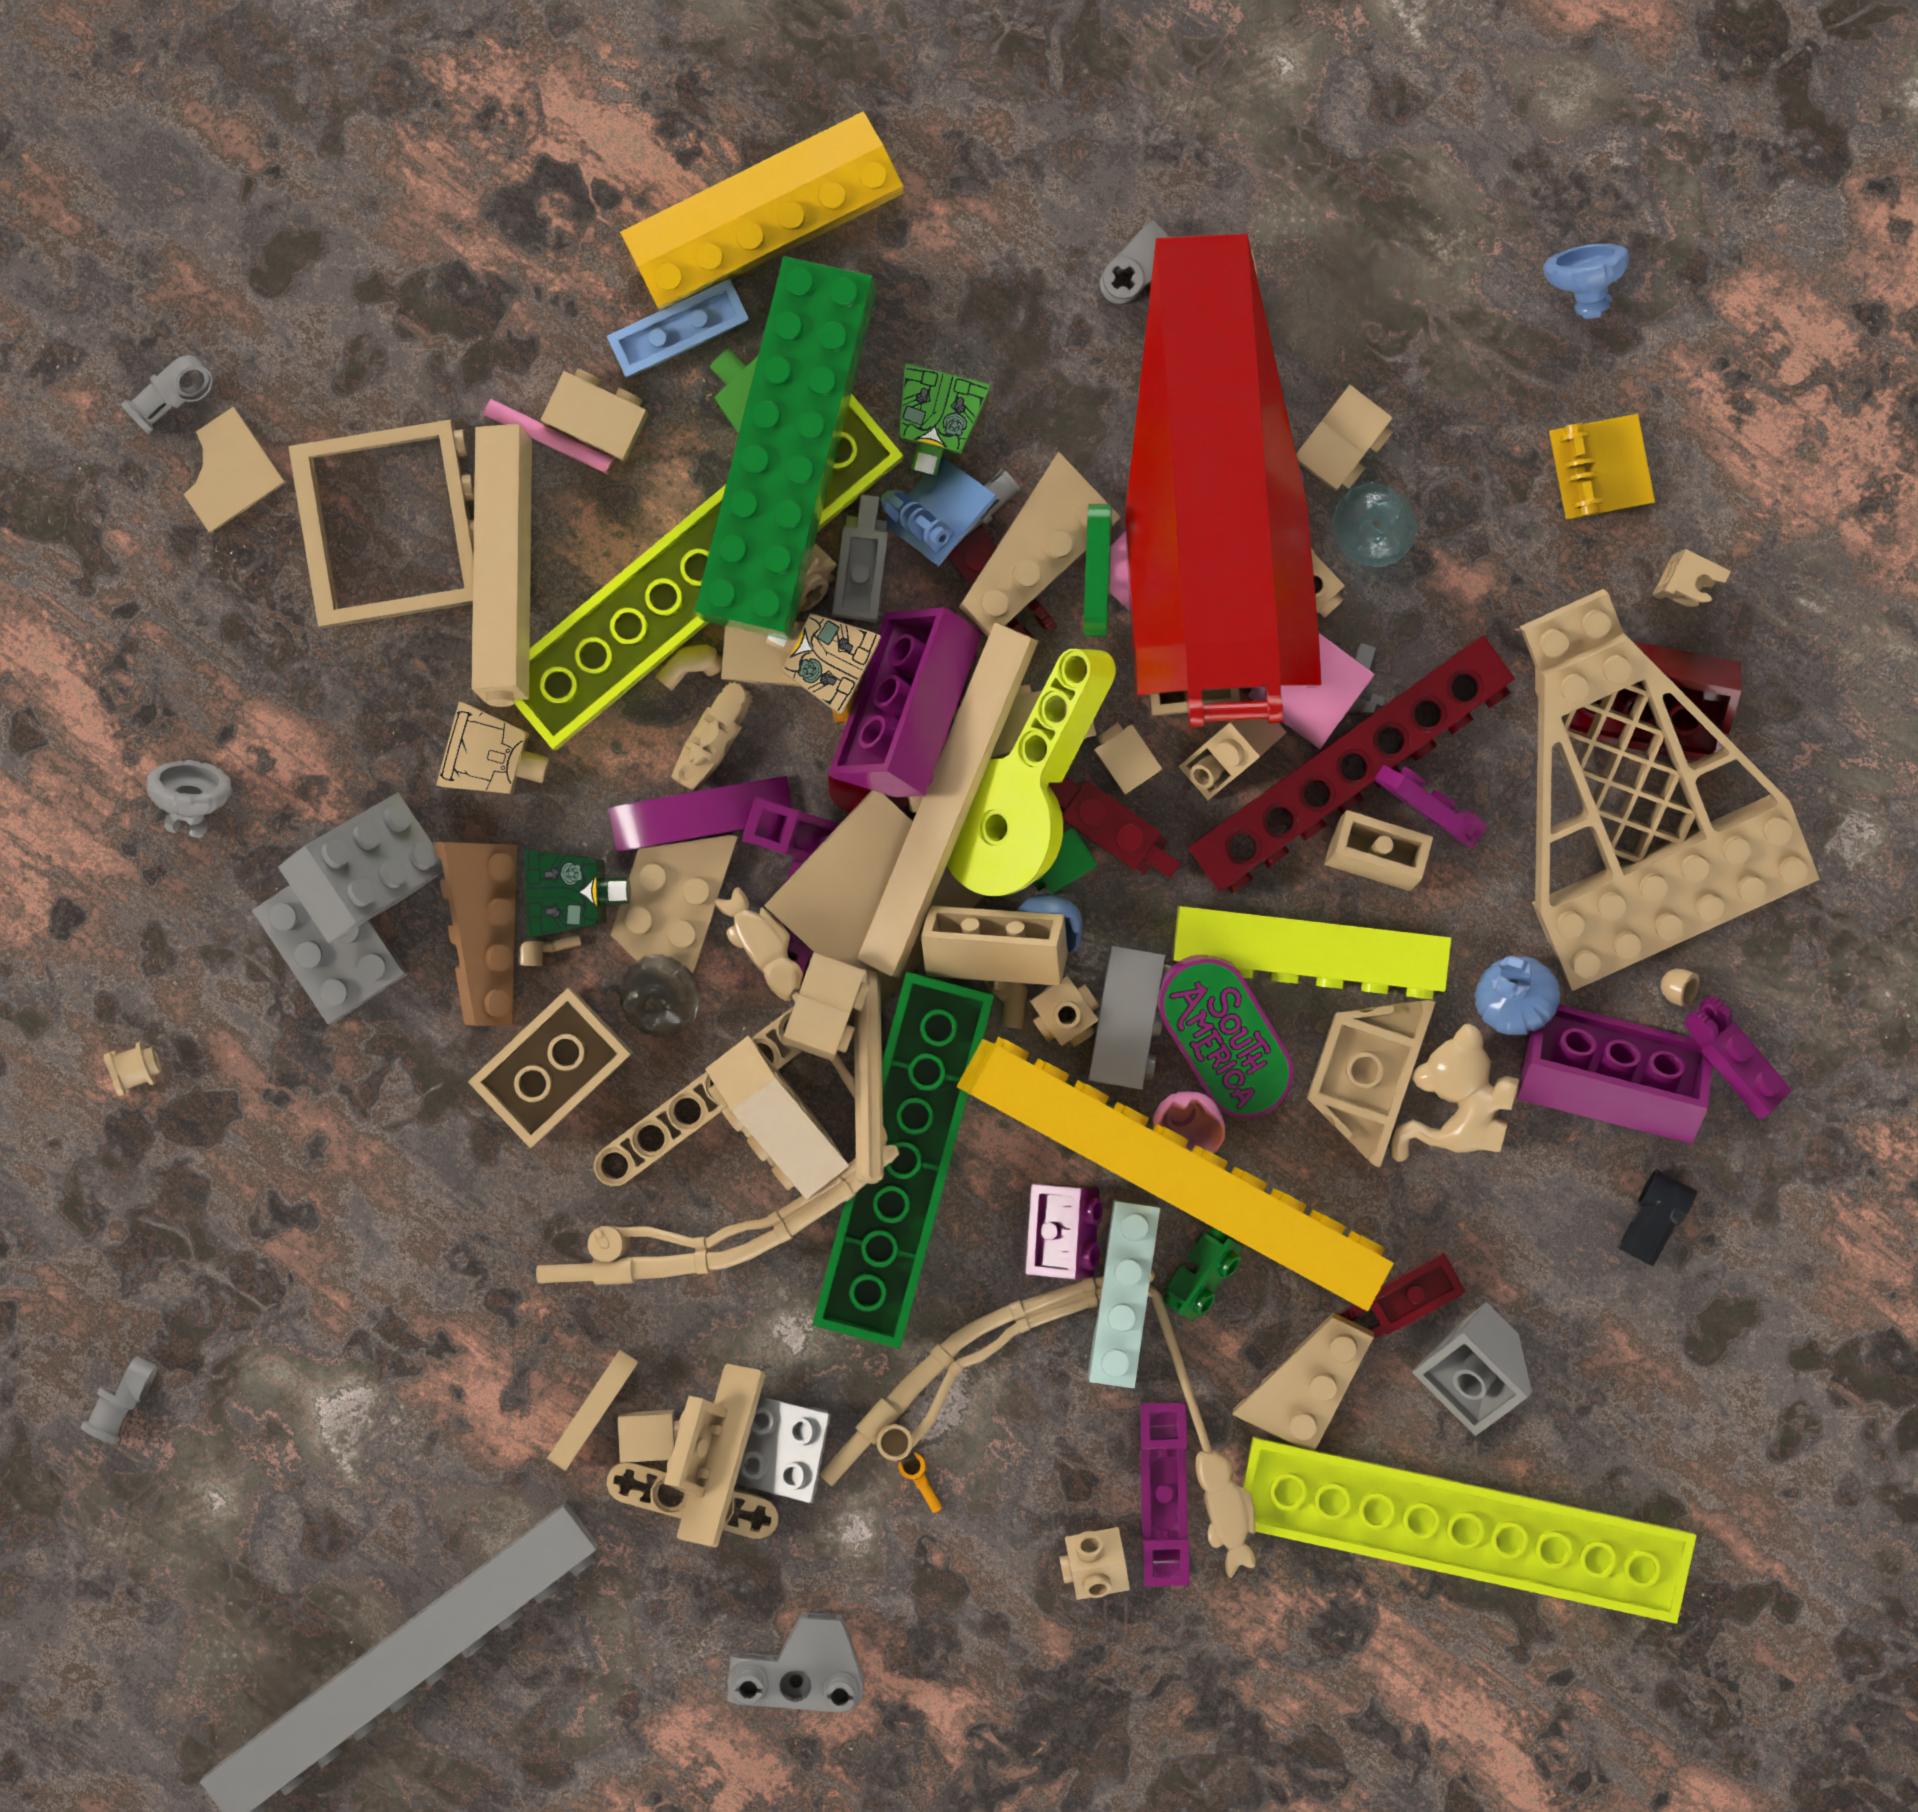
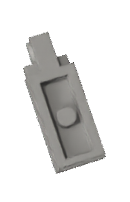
M861 494L858 517L847 516L846 527L843 526L832 617L877 623L888 541V532H886L888 521L877 520L879 496Z

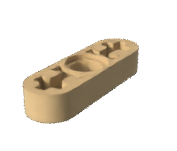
M622 1350L618 1351L547 1457L549 1461L564 1471L567 1470L638 1364L637 1360Z

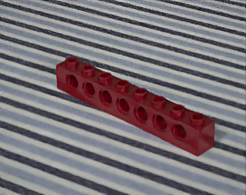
M1484 635L1476 638L1186 848L1217 892H1221L1227 887L1229 892L1233 894L1253 879L1249 871L1262 861H1264L1267 867L1272 866L1290 852L1286 847L1287 843L1299 835L1306 841L1327 825L1322 819L1336 808L1341 814H1344L1346 810H1350L1364 799L1359 792L1373 781L1380 788L1381 785L1375 781V776L1383 765L1400 773L1396 766L1409 755L1412 756L1414 761H1417L1437 747L1433 738L1444 730L1448 729L1452 735L1474 720L1469 712L1484 702L1488 708H1491L1508 696L1511 692L1507 685L1514 681L1515 677ZM1458 675L1467 676L1474 684V694L1468 701H1461L1452 693L1451 685L1454 678ZM1421 702H1429L1437 709L1438 718L1432 727H1423L1415 719V708ZM1385 728L1394 729L1401 737V746L1394 754H1387L1378 746V735ZM1347 755H1356L1364 763V773L1356 781L1348 780L1341 772V762ZM1311 781L1321 782L1327 788L1328 798L1321 807H1312L1304 799V789ZM1276 807L1285 809L1291 816L1290 828L1283 834L1272 832L1267 825V816ZM1238 834L1248 835L1253 840L1255 846L1253 855L1244 861L1236 859L1230 852V842Z

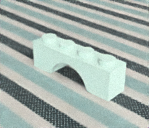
M1113 1198L1101 1298L1088 1370L1089 1382L1135 1388L1160 1214L1158 1204Z

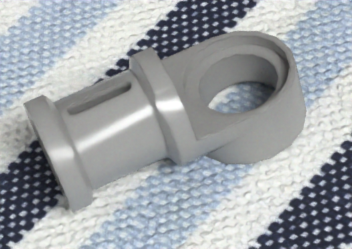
M190 355L179 357L158 376L154 374L150 377L151 383L132 401L125 400L121 406L149 434L154 430L152 424L171 407L178 408L185 401L194 402L205 397L213 383L212 375L197 357ZM189 370H199L200 375L194 385L187 388L179 386L180 378L184 373Z
M139 1356L134 1357L117 1391L105 1386L99 1387L97 1394L100 1396L89 1420L83 1421L80 1428L97 1439L111 1444H118L120 1436L117 1433L128 1410H134L137 1401H142L153 1382L158 1366Z

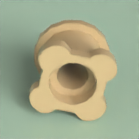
M141 1041L136 1042L135 1048L118 1054L114 1050L104 1054L105 1064L118 1096L125 1095L130 1092V1088L146 1082L150 1085L156 1084V1074L162 1072L160 1060L153 1047L146 1049Z

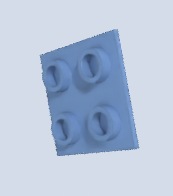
M942 456L937 477L923 475L907 495L899 489L887 490L881 497V503L884 512L888 515L885 520L888 521L887 528L939 567L998 497Z

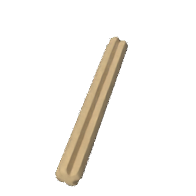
M862 969L865 970L862 983L870 985L862 1010L854 1009L856 1177L861 1183L876 1184L884 1176L880 975L876 970Z

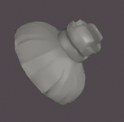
M181 760L164 763L151 770L147 776V792L149 797L160 809L170 813L165 818V829L168 832L176 833L181 826V822L186 821L190 825L189 835L196 838L203 837L209 828L208 819L204 815L210 814L222 807L230 797L232 790L231 778L221 769L208 763L201 764L199 761L186 760L183 762Z

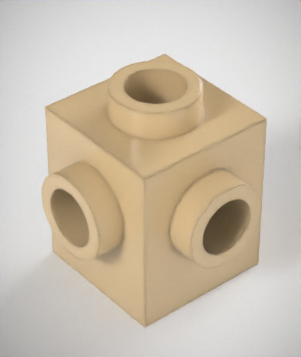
M1067 973L1063 975L1060 986L1048 985L1030 998L1031 1004L1040 1015L1033 1022L1048 1043L1056 1038L1061 1046L1070 1041L1073 1047H1075L1096 1032L1092 1025L1099 1019L1094 1010L1100 1007V1005L1085 984L1077 989ZM1062 1007H1072L1075 1010L1074 1016L1069 1020L1059 1018L1058 1013Z
M1119 1527L1099 1531H1085L1078 1535L1065 1537L1068 1555L1059 1557L1064 1584L1071 1582L1074 1584L1076 1600L1090 1597L1100 1598L1107 1594L1130 1590Z

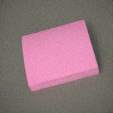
M1319 633L1322 685L1316 688L1281 686L1283 723L1321 750L1345 718L1347 712L1374 678L1375 674ZM1253 687L1248 697L1253 701L1256 698L1259 701L1266 700L1265 687Z

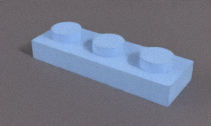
M728 279L608 335L607 338L626 379L750 321L731 280Z

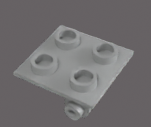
M760 1396L736 1484L813 1503L814 1495L817 1491L816 1485L820 1465H822L823 1461L822 1455L825 1451L828 1426L831 1421V1414L828 1413V1410L817 1407H810L809 1409Z

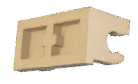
M1684 549L1671 556L1652 596L1658 599L1666 597L1685 607H1696L1699 605V602L1705 603L1712 600L1710 595L1700 592L1702 587L1713 588L1715 582L1726 583L1731 571Z

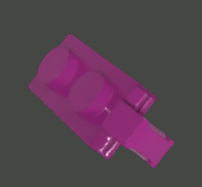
M1383 765L1375 776V781L1434 825L1442 828L1471 849H1474L1475 844L1488 828L1475 813L1467 809L1454 812L1453 809L1457 804L1441 792L1434 789L1429 794L1422 789L1426 781L1406 767H1403L1399 773Z

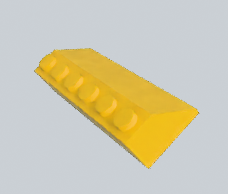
M863 111L620 233L659 311L725 280H731L904 194V186L881 140Z

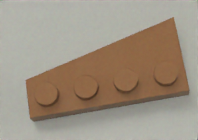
M433 842L435 857L441 858L445 879L440 880L442 897L449 900L452 924L447 926L450 943L456 945L459 965L455 967L464 1024L472 1026H512L517 845Z

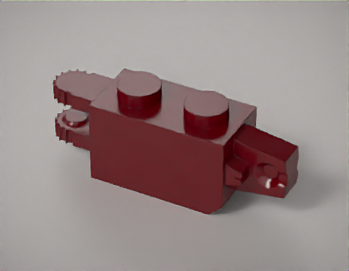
M1064 778L1062 783L1049 782V786L1054 792L1060 808L1064 810L1062 813L1063 822L1072 828L1074 827L1080 834L1132 870L1137 869L1145 875L1152 866L1169 879L1173 877L1181 863L1163 851L1168 840L1160 835L1161 832L1087 780L1081 787L1068 778Z

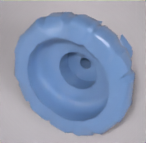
M1596 243L1567 249L1555 254L1546 261L1543 266L1544 276L1554 287L1574 292L1577 302L1574 307L1577 314L1582 315L1584 319L1600 318L1603 311L1610 308L1609 302H1612V297L1608 294V285L1619 279L1626 271L1629 263V253L1625 247L1615 244Z
M1509 956L1492 963L1488 969L1484 970L1476 985L1474 993L1475 1005L1479 1015L1482 1016L1483 1022L1497 1032L1507 1035H1528L1530 1031L1535 1032L1543 1028L1554 1017L1561 998L1560 986L1552 970L1537 959L1528 956Z

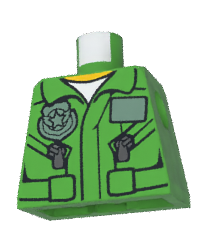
M906 363L899 440L916 445L911 471L937 477L943 452L957 456L962 455L988 397L990 384Z

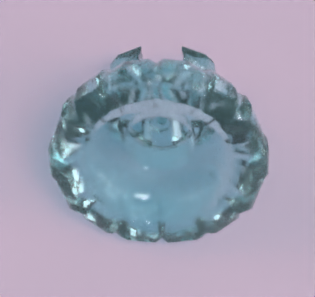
M1364 483L1362 486H1356L1347 492L1337 504L1332 521V527L1334 528L1333 536L1341 551L1350 560L1365 567H1385L1388 564H1394L1399 561L1413 546L1414 537L1417 535V516L1408 498L1400 491L1384 483ZM1374 520L1380 521L1379 527L1374 525Z

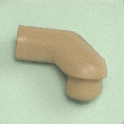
M707 644L682 646L672 655L655 677L673 691L688 672L702 671L707 676L718 674L722 669L723 658L717 654L716 648Z
M983 980L985 987L991 990L1003 1002L1000 1026L1023 1029L1028 993L1026 985L1024 983Z

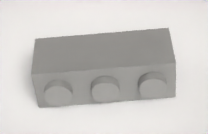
M1110 945L1098 1012L1099 1020L1096 1024L1087 1076L1088 1081L1142 1090L1144 1080H1153L1157 1055L1149 1053L1152 1036L1160 1037L1163 1020L1156 1007L1159 991L1162 987L1161 982L1167 971L1172 967V965L1164 964V954Z

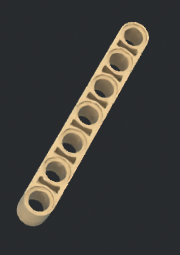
M794 1006L751 1038L755 1044L763 1043L772 1049L774 1053L772 1064L777 1070L802 1052V1050L782 1044L785 1033L784 1026L790 1018ZM708 1073L702 1074L603 1148L597 1154L594 1161V1172L597 1178L603 1184L609 1186H620L628 1182L719 1114L723 1108L708 1090L712 1087V1080ZM691 1098L698 1102L701 1114L697 1121L685 1123L678 1118L676 1106L681 1099ZM654 1125L662 1130L664 1143L661 1148L649 1150L641 1144L640 1132L643 1127ZM617 1152L626 1158L628 1169L625 1175L612 1177L606 1173L603 1161L607 1154Z

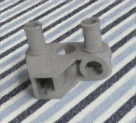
M801 1612L778 1655L760 1653L730 1654L726 1699L728 1702L749 1706L848 1712L855 1708L862 1699L864 1678L843 1615ZM800 1675L803 1679L802 1684L798 1686L793 1685L790 1682L791 1676Z

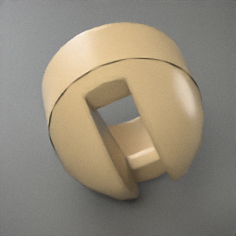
M1675 968L1670 970L1661 980V991L1668 1001L1686 1008L1691 1005L1697 995L1700 982L1699 975L1686 969Z

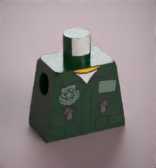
M524 850L527 937L546 936L604 924L607 919L606 905L630 904L631 885L629 877L605 878V862L603 859L540 850Z

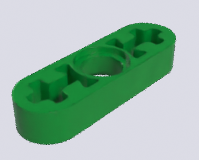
M1088 504L1084 637H1107L1112 532V505Z

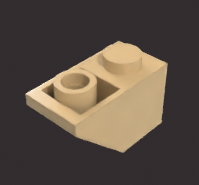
M1267 719L1229 721L1178 767L1203 796L1209 800L1261 757L1286 731L1279 723H1268Z

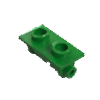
M1213 1227L1209 1233L1203 1232L1187 1256L1189 1260L1200 1267L1194 1274L1181 1265L1164 1290L1167 1295L1163 1302L1175 1311H1178V1314L1193 1322L1198 1315L1203 1316L1211 1308L1216 1298L1214 1291L1223 1278H1229L1236 1271L1241 1261L1239 1254L1244 1248L1234 1240L1227 1239V1235Z

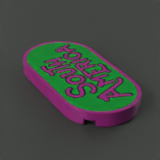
M1193 955L1177 962L1167 971L1161 982L1162 987L1157 1003L1158 1011L1166 1028L1206 1094L1214 1100L1219 1110L1233 1117L1255 1118L1271 1112L1281 1104L1291 1088L1293 1065L1286 1048L1241 973L1229 961L1222 958L1209 957L1208 955Z

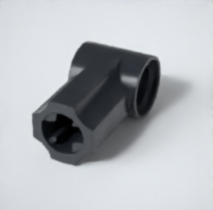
M1655 1169L1640 1193L1637 1202L1639 1208L1617 1248L1653 1267L1675 1225L1679 1226L1689 1213L1695 1201L1697 1190Z

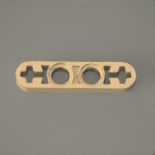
M618 1462L612 1467L607 1476V1488L614 1499L625 1504L682 1519L688 1494L684 1493L683 1500L675 1506L664 1504L659 1499L658 1489L665 1481L667 1469L649 1464ZM626 1469L634 1471V1479L643 1483L648 1482V1474L657 1476L651 1488V1501L641 1498L646 1489L632 1487L629 1493L621 1492V1483L615 1481V1476H623ZM734 1488L723 1530L754 1539L768 1537L775 1531L778 1525L779 1512L777 1506L771 1499L765 1496ZM735 1498L745 1500L741 1506V1509L754 1512L757 1505L765 1507V1515L771 1517V1522L762 1523L760 1529H754L751 1527L752 1520L750 1518L739 1515L738 1525L729 1523L735 1511Z

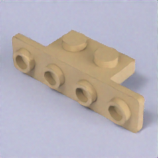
M726 1364L714 1403L703 1398L688 1396L685 1410L680 1417L679 1432L673 1453L667 1463V1474L664 1481L665 1485L688 1494L677 1533V1538L680 1540L714 1548L719 1544L765 1379V1373L761 1370Z

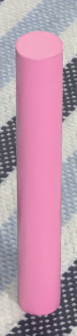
M490 399L484 411V416L503 425L520 424L532 439L605 474L609 471L614 460L613 457L493 399Z

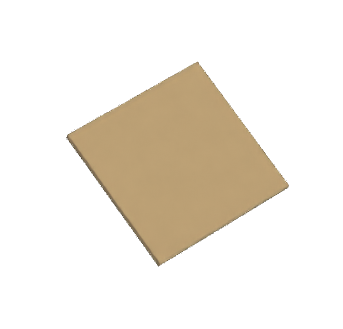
M872 790L764 906L815 953L860 969L876 970L880 975L882 1006L904 982L906 971L913 972L924 961L921 936L926 917L900 978L892 977L857 959L913 823L883 793ZM946 865L930 906L973 908L984 895L973 892L963 886L952 875Z

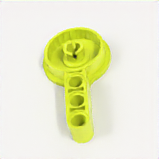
M1068 649L1063 652L1048 678L1013 750L1002 759H990L947 863V867L952 875L969 890L986 896L1011 895L1025 889L1038 880L1053 865L1062 843L1063 818L1059 802L1050 788L1049 782L1062 783L1114 681L1116 667L1113 658L1107 652L1091 649ZM1087 665V674L1085 676V666ZM1067 705V713L1065 715V706ZM1045 745H1047V753H1046V754H1045Z

